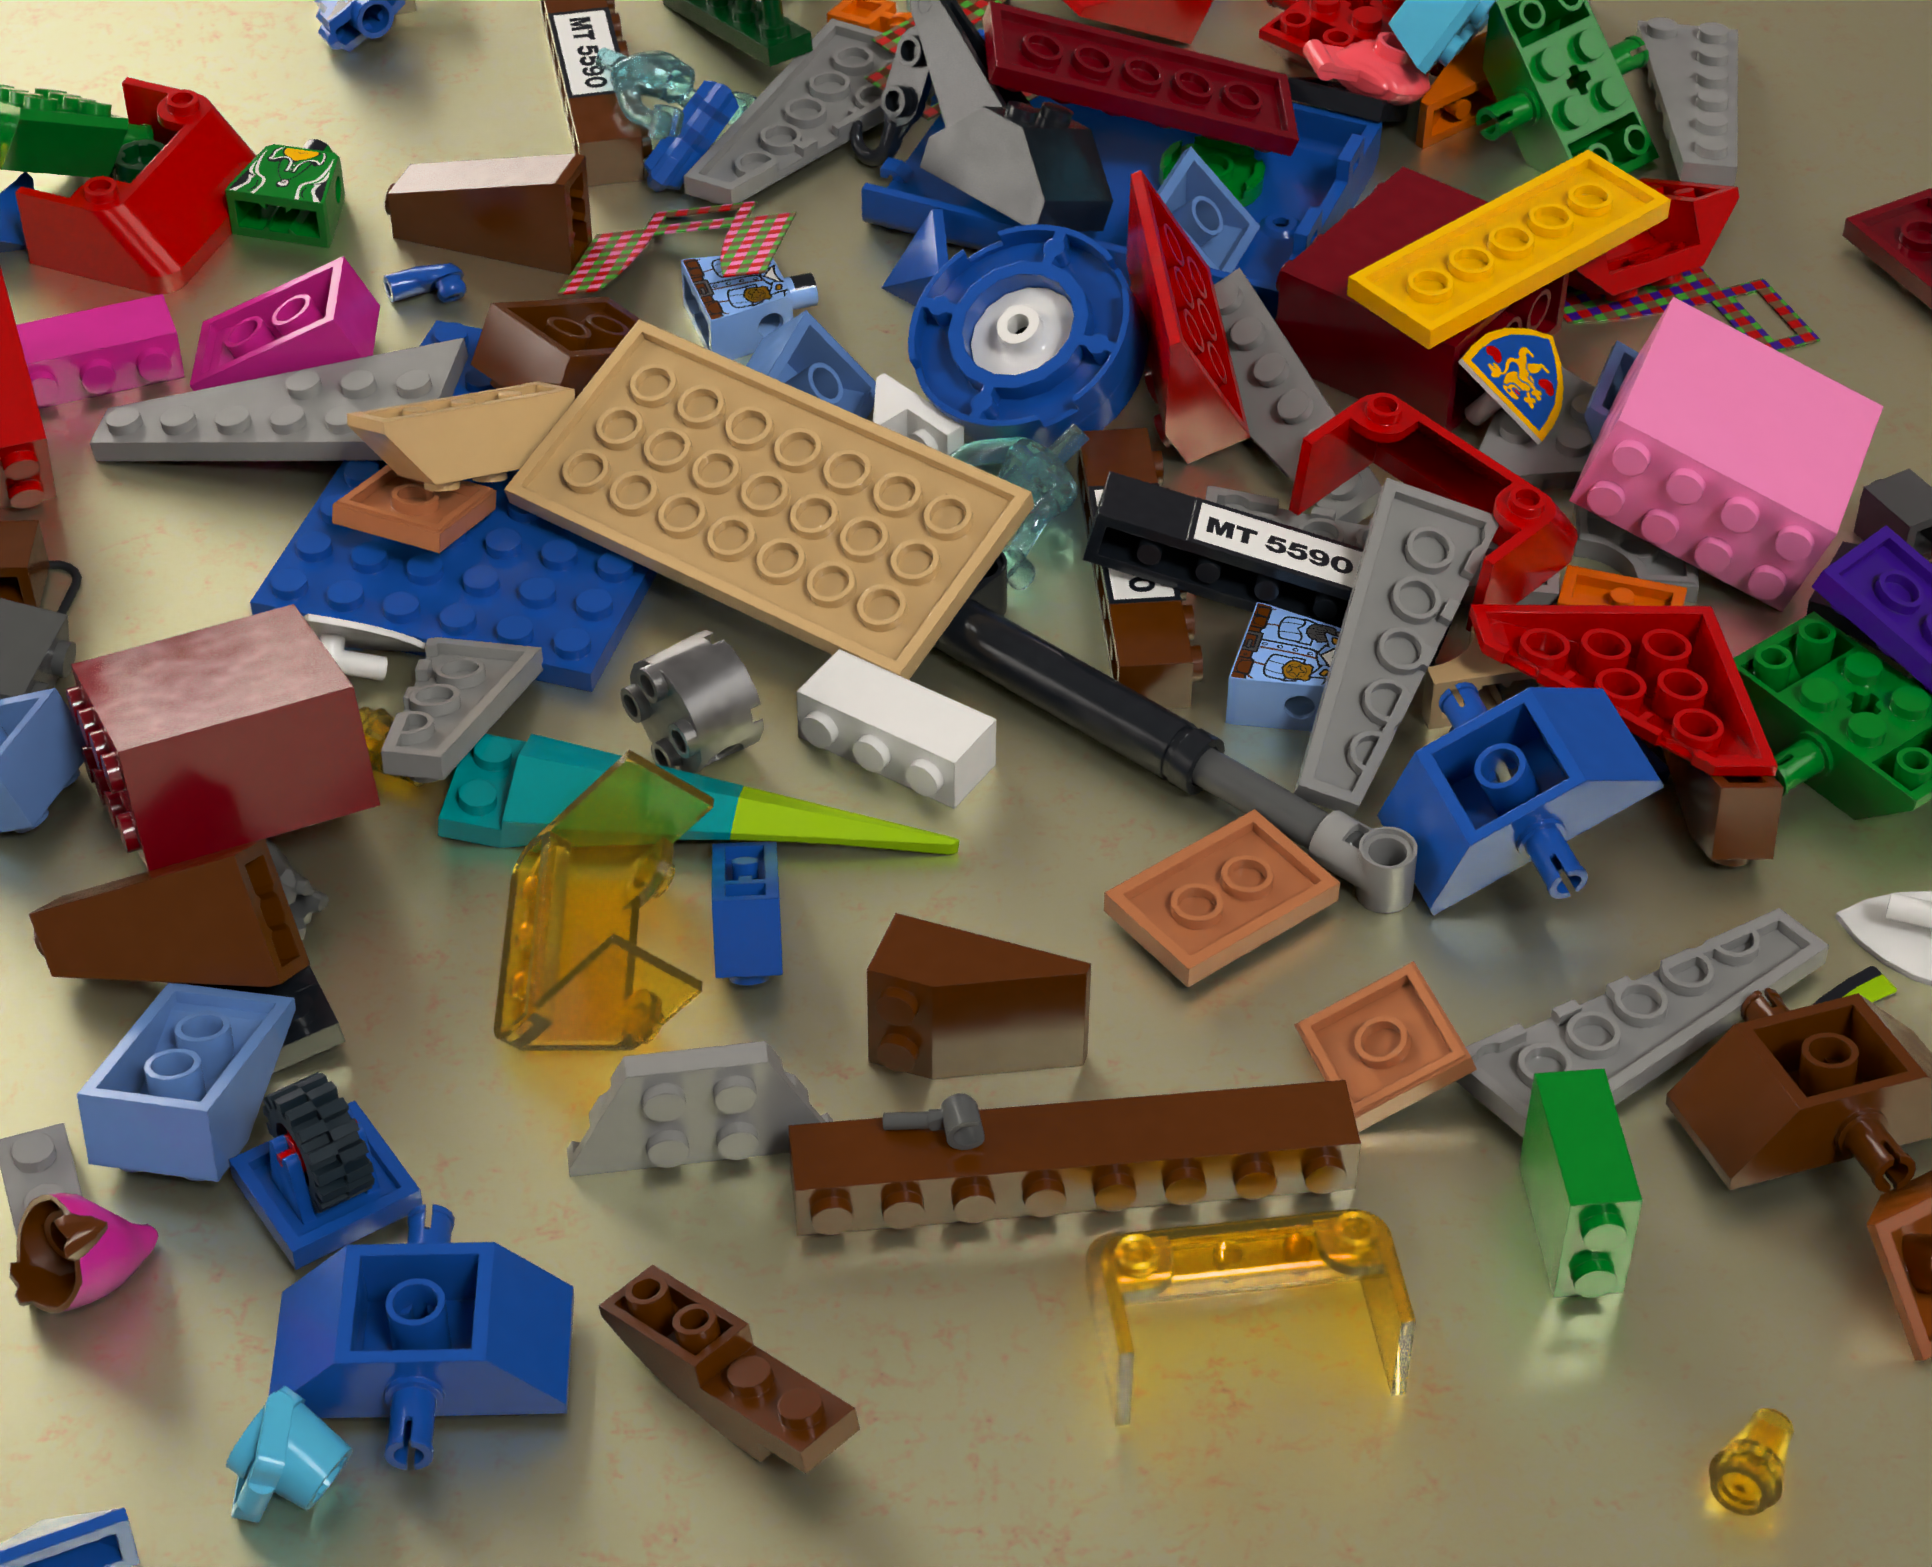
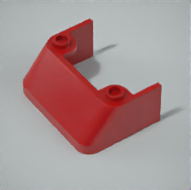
M126 77L122 82L129 124L151 125L153 140L165 145L131 183L114 180L107 176L93 177L80 186L69 198L22 186L15 194L30 264L149 294H170L186 286L232 234L225 189L257 155L205 96L188 89L181 90Z
M1376 393L1364 396L1302 440L1289 510L1297 516L1372 463L1404 484L1493 514L1499 527L1492 542L1499 547L1483 559L1472 604L1516 605L1567 566L1573 558L1578 540L1577 530L1546 493L1395 395ZM1469 616L1466 630L1470 632L1473 625Z

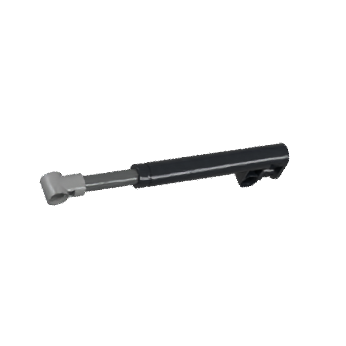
M1003 552L999 554L933 646L1160 778L1168 780L1186 793L1195 795L1205 790L1245 814L1254 809L1257 810L1290 840L1308 849V855L1320 866L1353 884L1358 902L1366 909L1376 913L1390 914L1401 911L1411 902L1418 849L1414 837L1396 827L1383 826L1372 829L1340 810H1334L1330 814L1225 755L1224 742L1202 728H1197L1193 723L1003 617L1007 610V559Z

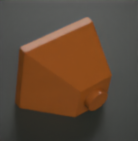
M1932 1170L1911 1180L1897 1191L1894 1188L1889 1193L1882 1194L1866 1224L1913 1357L1918 1361H1925L1932 1357Z

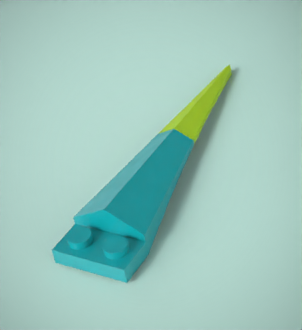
M485 734L457 765L438 817V836L497 848L630 840H747L833 844L952 855L958 853L960 840L954 837L531 734L527 742Z

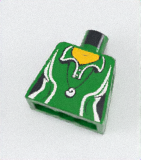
M317 139L308 140L302 148L277 144L266 146L225 189L232 234L329 248L332 244L345 200L340 157L332 152L325 142Z

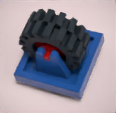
M319 1072L265 1096L263 1099L265 1104L263 1112L268 1119V1122H266L268 1131L274 1138L228 1159L233 1180L295 1270L408 1216L413 1208L423 1205L421 1190L357 1102L354 1100L347 1104L343 1097L339 1098L337 1087L332 1081L328 1082L325 1074H319Z

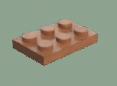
M1254 809L1104 892V912L1188 988L1337 902L1339 899L1340 882Z

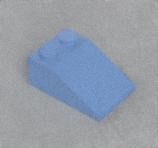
M56 688L0 699V833L13 830L17 833H25L39 826L48 817V807L59 793L75 782L80 775L79 768L84 763L81 746H85L86 743L80 725L76 726L71 710Z
M168 982L77 1093L88 1163L91 1165L120 1168L126 1172H150L184 1177L191 1181L208 1180L219 1182L230 1167L228 1159L237 1156L249 1140L296 1010L295 999L292 997Z

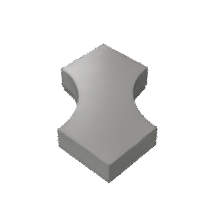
M1576 504L1574 505L1572 522L1578 533L1574 557L1599 561L1614 568L1624 576L1686 587L1685 602L1696 603L1699 590L1698 568Z

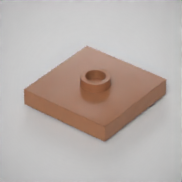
M387 464L333 503L332 523L440 553L496 509L497 490L460 480V488L457 490L428 491L424 489V482L399 476Z
M1414 961L1294 1024L1325 1081L1346 1080L1358 1133L1477 1070L1471 1055Z

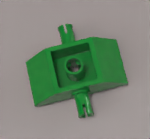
M1588 0L1496 1L1489 10L1482 69L1498 102L1483 107L1477 112V126L1492 119L1495 120L1494 125L1480 131L1481 135L1492 141L1512 131L1526 163L1542 174L1586 150L1592 151L1626 173H1630L1659 158L1653 141L1623 79V75L1635 69H1640L1647 64L1649 60L1648 49L1634 56L1630 54L1632 50L1645 45L1644 41L1638 36L1632 35L1609 47Z
M0 84V170L89 178L97 176L109 177L121 146L136 140H153L152 126L149 124H128V118L111 114V104L99 103L94 99L81 98L82 96L67 94V91L35 88L34 93H29L28 90L16 89L15 86Z
M1814 611L1733 658L1778 765L1774 778L1784 787L1782 797L1788 794L1791 789L1804 782L1853 820L1914 811L1932 799V695L1911 673L1907 676L1902 675Z

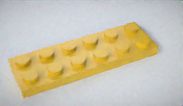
M1586 150L1350 275L1348 278L1347 295L1429 350L1668 218L1671 199L1592 151Z

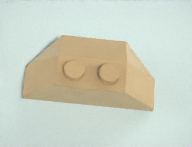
M535 381L481 392L347 413V425L399 476L424 482V489L428 491H452L460 488V480L471 478L476 482H500L507 479V471L520 469L574 402L575 389Z

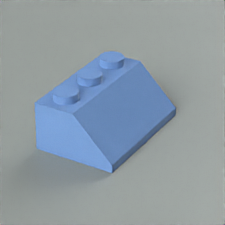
M807 310L764 337L746 365L751 369L865 419L868 418L874 407L876 381Z

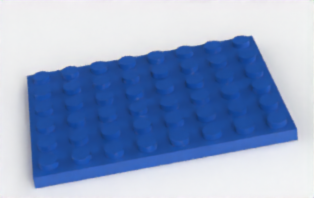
M436 320L420 346L464 338L469 355L452 396L495 389L490 384V378L471 365L482 329L464 326L456 322ZM344 460L250 601L252 615L294 604L302 616L314 614L369 624L414 637L426 643L428 638L441 637L542 647L543 671L535 680L593 692L654 581L657 572L509 503L504 489L520 469L507 471V479L500 482H476L471 478L465 479V481L497 490L496 509L440 553L333 524V503L387 465L383 460ZM401 651L426 657V652Z

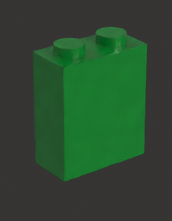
M1605 1068L1534 1073L1519 1168L1553 1298L1571 1296L1595 1298L1606 1294L1624 1293L1643 1200Z

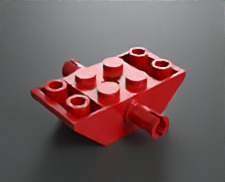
M1267 0L1268 5L1280 8L1284 12L1259 29V39L1285 60L1315 72L1303 53L1304 45L1308 41L1317 39L1322 44L1346 48L1350 44L1362 40H1376L1381 32L1394 33L1388 23L1405 0ZM1438 62L1428 72L1438 77L1445 66Z

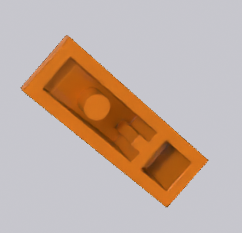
M1487 31L1475 36L1458 55L1454 56L1421 99L1416 145L1422 150L1476 125L1477 112L1483 107L1498 102L1482 69Z

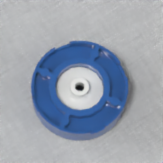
M1021 225L997 231L1001 241L991 244L969 257L964 249H962L949 259L932 277L922 292L912 315L908 335L909 359L915 368L924 394L929 402L940 412L964 425V444L993 457L1014 460L1037 459L1067 451L1078 445V431L1103 430L1120 414L1133 396L1143 375L1148 353V333L1143 312L1127 280L1110 253L1098 242L1076 230L1055 225Z

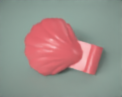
M1381 32L1376 40H1362L1352 43L1346 48L1322 44L1317 39L1308 41L1303 48L1305 57L1320 80L1329 81L1332 78L1337 79L1342 86L1352 93L1387 100L1393 106L1414 103L1431 88L1429 73L1424 74L1415 66L1396 35L1392 32Z

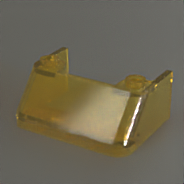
M628 750L529 842L514 866L510 881L494 1021V1035L497 1039L521 1051H631L641 1044L650 1043L666 1022L702 992V981L636 946L639 909L652 897H660L673 880L675 874V865L672 863L674 842L713 808V797L635 752Z
M1321 1209L1114 1231L1103 1234L1095 1239L1087 1250L1085 1280L1115 1426L1130 1425L1134 1348L1125 1305L1360 1280L1391 1396L1406 1394L1416 1320L1390 1229L1382 1219L1370 1212L1358 1209Z

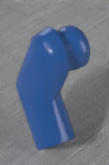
M452 263L416 266L385 275L383 278L387 296L392 303L436 290L438 298L443 302L449 303L461 299L467 290L462 280L464 277L463 271Z

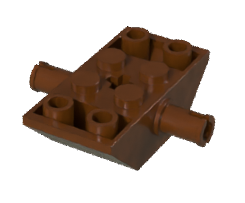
M1765 988L1764 995L1772 1006L1764 999L1759 990L1753 992L1743 1002L1740 1010L1741 1017L1745 1022L1734 1024L1666 1095L1667 1107L1729 1190L1855 1158L1870 1176L1872 1183L1879 1191L1884 1193L1890 1192L1891 1185L1884 1178V1174L1897 1191L1910 1182L1916 1171V1163L1900 1146L1932 1138L1931 1051L1913 1030L1859 993L1789 1010L1776 990Z

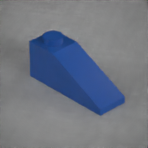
M775 841L712 844V916L715 978H729L730 982L738 985H756L768 981L769 976L783 975L777 842Z

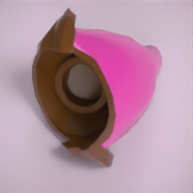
M56 1193L41 1195L31 1200L19 1223L16 1251L17 1262L10 1263V1279L17 1287L15 1297L21 1306L34 1305L48 1313H62L75 1310L97 1301L116 1290L137 1271L154 1249L158 1240V1231L149 1224L131 1223L78 1194Z

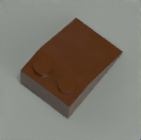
M607 296L491 303L471 365L489 377L490 384L495 389L539 381L575 389L576 399L640 318Z
M895 913L867 968L868 1062L887 1067L896 1072H907L929 1079L1083 1066L1088 1053L1091 963Z

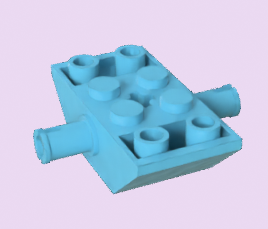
M1405 0L1388 24L1415 66L1426 74L1438 62L1446 67L1454 56L1458 55L1466 44L1470 43L1477 33L1484 29L1488 24L1489 10L1498 0Z

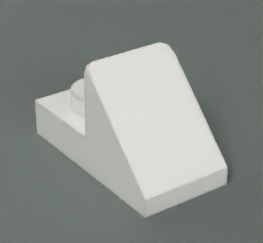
M886 373L876 378L873 411L874 423L964 462V425L950 419L933 404Z

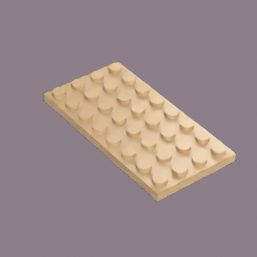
M640 319L504 489L509 503L831 655H834L841 649L910 680L1034 507L1032 492Z

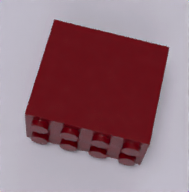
M1403 166L1388 180L1379 183L1372 193L1355 208L1348 209L1342 219L1327 232L1319 234L1311 245L1294 260H1289L1282 266L1276 280V290L1279 292L1275 322L1312 379L1356 399L1376 393L1395 395L1451 432L1466 418L1465 408L1485 392L1482 386L1458 363L1460 358L1469 347L1486 333L1502 328H1528L1554 336L1562 328L1569 273L1428 350L1347 295L1348 278L1350 275L1488 202Z
M294 604L71 664L76 686L67 688L66 695L76 726L80 725L86 743L85 746H81V752L91 783H95L102 805H107L114 829H119L126 852L138 851L148 871L380 806L354 686Z

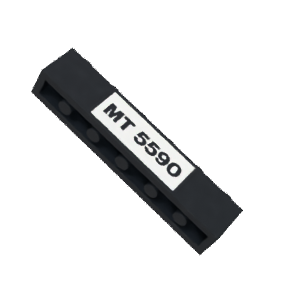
M1109 471L1094 516L1083 560L1252 613L1256 603L1260 602L1341 628L1364 549ZM1452 621L1448 626L1429 667L1434 666L1436 659L1439 655V652L1442 648V645L1445 641V638L1448 634V631L1451 627Z

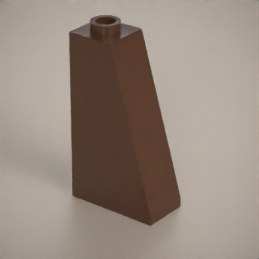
M575 153L410 164L399 180L391 184L385 198V210L391 217L393 238L566 275L571 274L592 242L586 155Z
M265 838L63 895L29 914L34 928L36 947L45 957L52 977L271 987L283 983L310 965Z

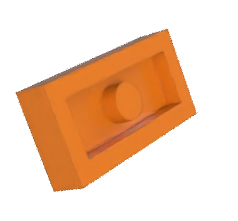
M1568 565L1557 605L1684 606L1687 588Z

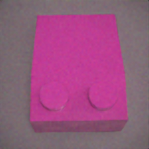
M342 256L203 321L189 386L193 391L373 356L380 305L346 258Z

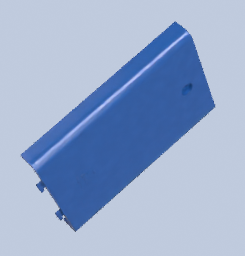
M978 29V32L985 40L984 30ZM936 93L931 98V106L938 103ZM1044 96L1036 97L1029 101L1034 108H1041L1043 102L1059 104L1073 111V120L1092 130L1113 198V204L1103 231L1078 232L1089 236L1104 247L1114 258L1129 286H1132L1127 268L1131 174L1142 170L1157 192L1161 186L1159 183V170L1162 153L1177 141L1183 139V146L1194 143L1195 136L1201 135L1175 128H1160L1151 122L1126 116H1111L1101 110L1072 103L1061 104ZM1292 102L1299 142L1292 156L1274 152L1263 153L1255 150L1254 157L1258 161L1262 158L1265 164L1262 194L1252 204L1244 208L1256 220L1260 228L1234 271L1241 268L1274 320L1278 311L1279 292L1276 290V280L1279 271L1287 261L1294 260L1307 249L1319 234H1324L1341 220L1348 209L1354 208L1373 175L1378 161L1382 133L1381 122ZM940 114L906 162L888 157L880 168V177L888 179L892 175V181L887 188L869 183L864 184L862 187V219L866 223L916 235L932 209H943L946 243L979 251L1001 241L997 231L1021 226L1022 224L920 168L928 138L946 128L942 114ZM1210 268L1214 285L1231 274Z

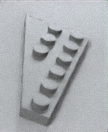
M831 18L812 39L813 51L795 57L684 175L685 194L708 200L717 205L740 203L850 141L854 121L859 120L863 123L862 133L883 122L884 111L881 106L883 91L864 79V77L885 67L894 60L895 55L871 40L883 32ZM931 85L929 95L935 92L933 85Z
M459 338L107 408L90 441V446L96 461L382 460L347 425V413L451 397L469 356L465 339Z

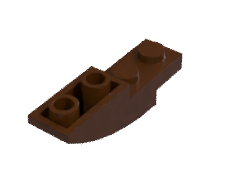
M653 1264L599 1305L602 1318L667 1388L719 1433L759 1462H762L774 1453L807 1474L860 1430L856 1410L853 1406L756 1347L747 1322Z

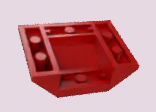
M1652 178L1638 179L1671 199L1668 218L1569 272L1568 286L1583 292L1604 294L1606 301H1621L1637 296L1639 294L1638 287L1650 283L1652 286H1665L1682 281L1683 272L1705 264L1740 198L1738 187Z

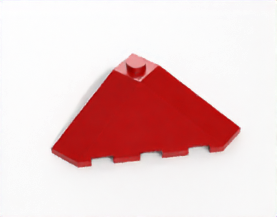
M1471 604L1469 616L1481 652L1501 664H1507L1537 680V683L1545 687L1603 688L1631 733L1655 746L1659 745L1691 762V765L1711 776H1775L1778 765L1712 606Z

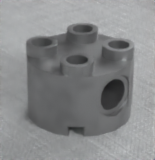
M703 630L670 648L634 663L630 674L631 685L621 689L620 695L623 707L634 722L642 723L649 739L653 743L651 745V752L657 765L697 773L712 762L759 742L764 730L763 718L753 722L751 709L761 705L756 687L745 665L725 640L722 639L714 644L710 642V637L713 634L711 631Z

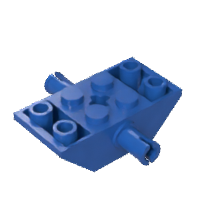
M1463 682L1455 685L1464 700L1465 706L1463 707L1459 706L1451 690L1447 689L1441 695L1438 703L1439 708L1447 716L1454 730L1415 751L1377 814L1383 826L1399 828L1414 837L1418 845L1414 883L1433 916L1531 861L1543 879L1551 897L1563 899L1571 896L1562 881L1561 873H1566L1576 892L1580 891L1588 881V873L1580 865L1567 841L1664 788L1657 773L1603 688L1529 687L1488 710L1480 698L1476 686L1472 683Z
M425 1204L419 1205L409 1212L407 1244L346 1245L285 1289L281 1297L269 1395L287 1386L304 1398V1404L319 1418L390 1417L384 1458L387 1463L401 1470H407L410 1444L411 1447L415 1448V1470L422 1469L433 1461L434 1448L432 1445L435 1416L567 1414L574 1308L573 1286L496 1242L451 1243V1233L455 1218L447 1208L436 1204L432 1206L430 1228L425 1227Z

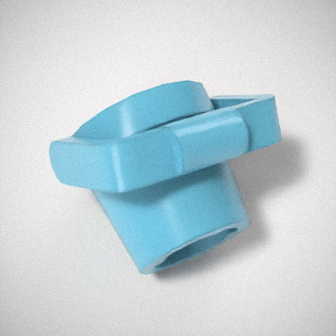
M287 1386L268 1396L264 1407L244 1431L227 1459L226 1467L237 1474L231 1511L232 1518L259 1523L274 1492L308 1511L331 1486L352 1454L353 1448L304 1404V1398Z

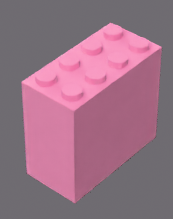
M1673 297L1625 375L1569 501L1783 612L1838 533L1884 406Z

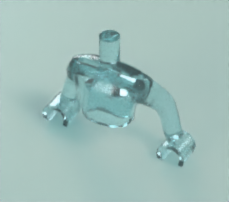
M605 47L601 48L596 56V65L611 72L610 81L625 117L630 122L649 130L648 136L653 139L661 140L668 136H679L684 119L683 110L663 104H656L653 110L643 104L641 96L657 98L667 103H677L684 108L697 91L693 88L695 81L694 69L673 54L665 51L649 50L626 56ZM732 91L739 108L727 124L732 125L757 97L744 92Z
M1074 423L1049 448L1032 439L1016 436L974 441L963 445L949 454V456L974 467L1002 464L997 477L1032 492L1033 509L1020 525L1011 544L1006 545L1002 550L1007 559V582L1016 590L1026 589L1034 580L1036 574L1035 567L1027 558V555L1039 535L1051 520L1068 510L1078 496L1079 487L1065 464L1084 446L1089 438Z

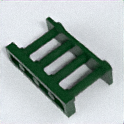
M663 0L665 6L769 67L813 51L811 32L784 17L782 0H761V3L756 0Z

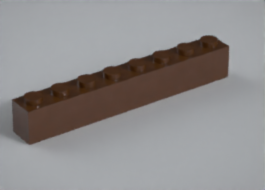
M1346 1080L981 1109L979 1113L985 1139L980 1146L969 1150H959L949 1146L944 1130H884L883 1118L788 1125L790 1173L797 1236L815 1234L837 1235L851 1231L887 1228L908 1229L922 1225L958 1222L979 1223L985 1220L1029 1216L1050 1217L1056 1214L1100 1210L1121 1211L1126 1208L1171 1204L1184 1206L1196 1202L1243 1198L1256 1200L1266 1196L1302 1193L1326 1194L1338 1190L1356 1189L1361 1141Z

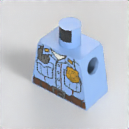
M721 256L681 260L683 305L703 347L731 360L754 353L764 337L793 319V310L818 305V290L812 273L783 278L774 259H772L765 273L723 278L721 271Z
M1257 602L1229 675L1225 723L1311 732L1341 628Z

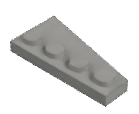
M441 637L428 638L425 644L426 658L419 659L415 668L414 687H407L403 697L404 711L396 713L381 749L384 774L408 776L412 781L418 783L444 780L543 671L542 647Z

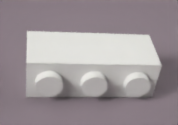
M841 649L832 655L797 690L799 738L953 809L961 803L996 765L995 718Z

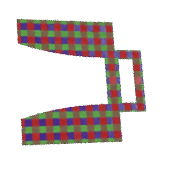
M1701 267L1683 272V280L1674 284L1652 286L1650 283L1638 287L1639 294L1637 296L1621 301H1606L1604 294L1583 291L1566 294L1563 319L1567 324L1648 316L1664 313L1672 298L1675 297L1692 307L1711 302L1736 330L1779 352L1821 341L1764 278L1720 289ZM1758 292L1797 335L1774 341L1735 297Z

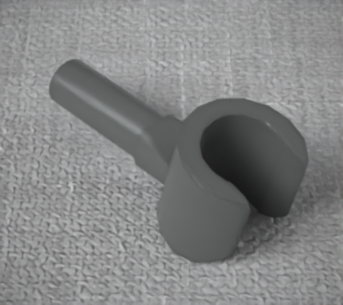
M964 1093L949 1096L943 1101L940 1109L883 1114L884 1130H944L946 1141L954 1149H973L980 1146L985 1139L978 1105L972 1097Z

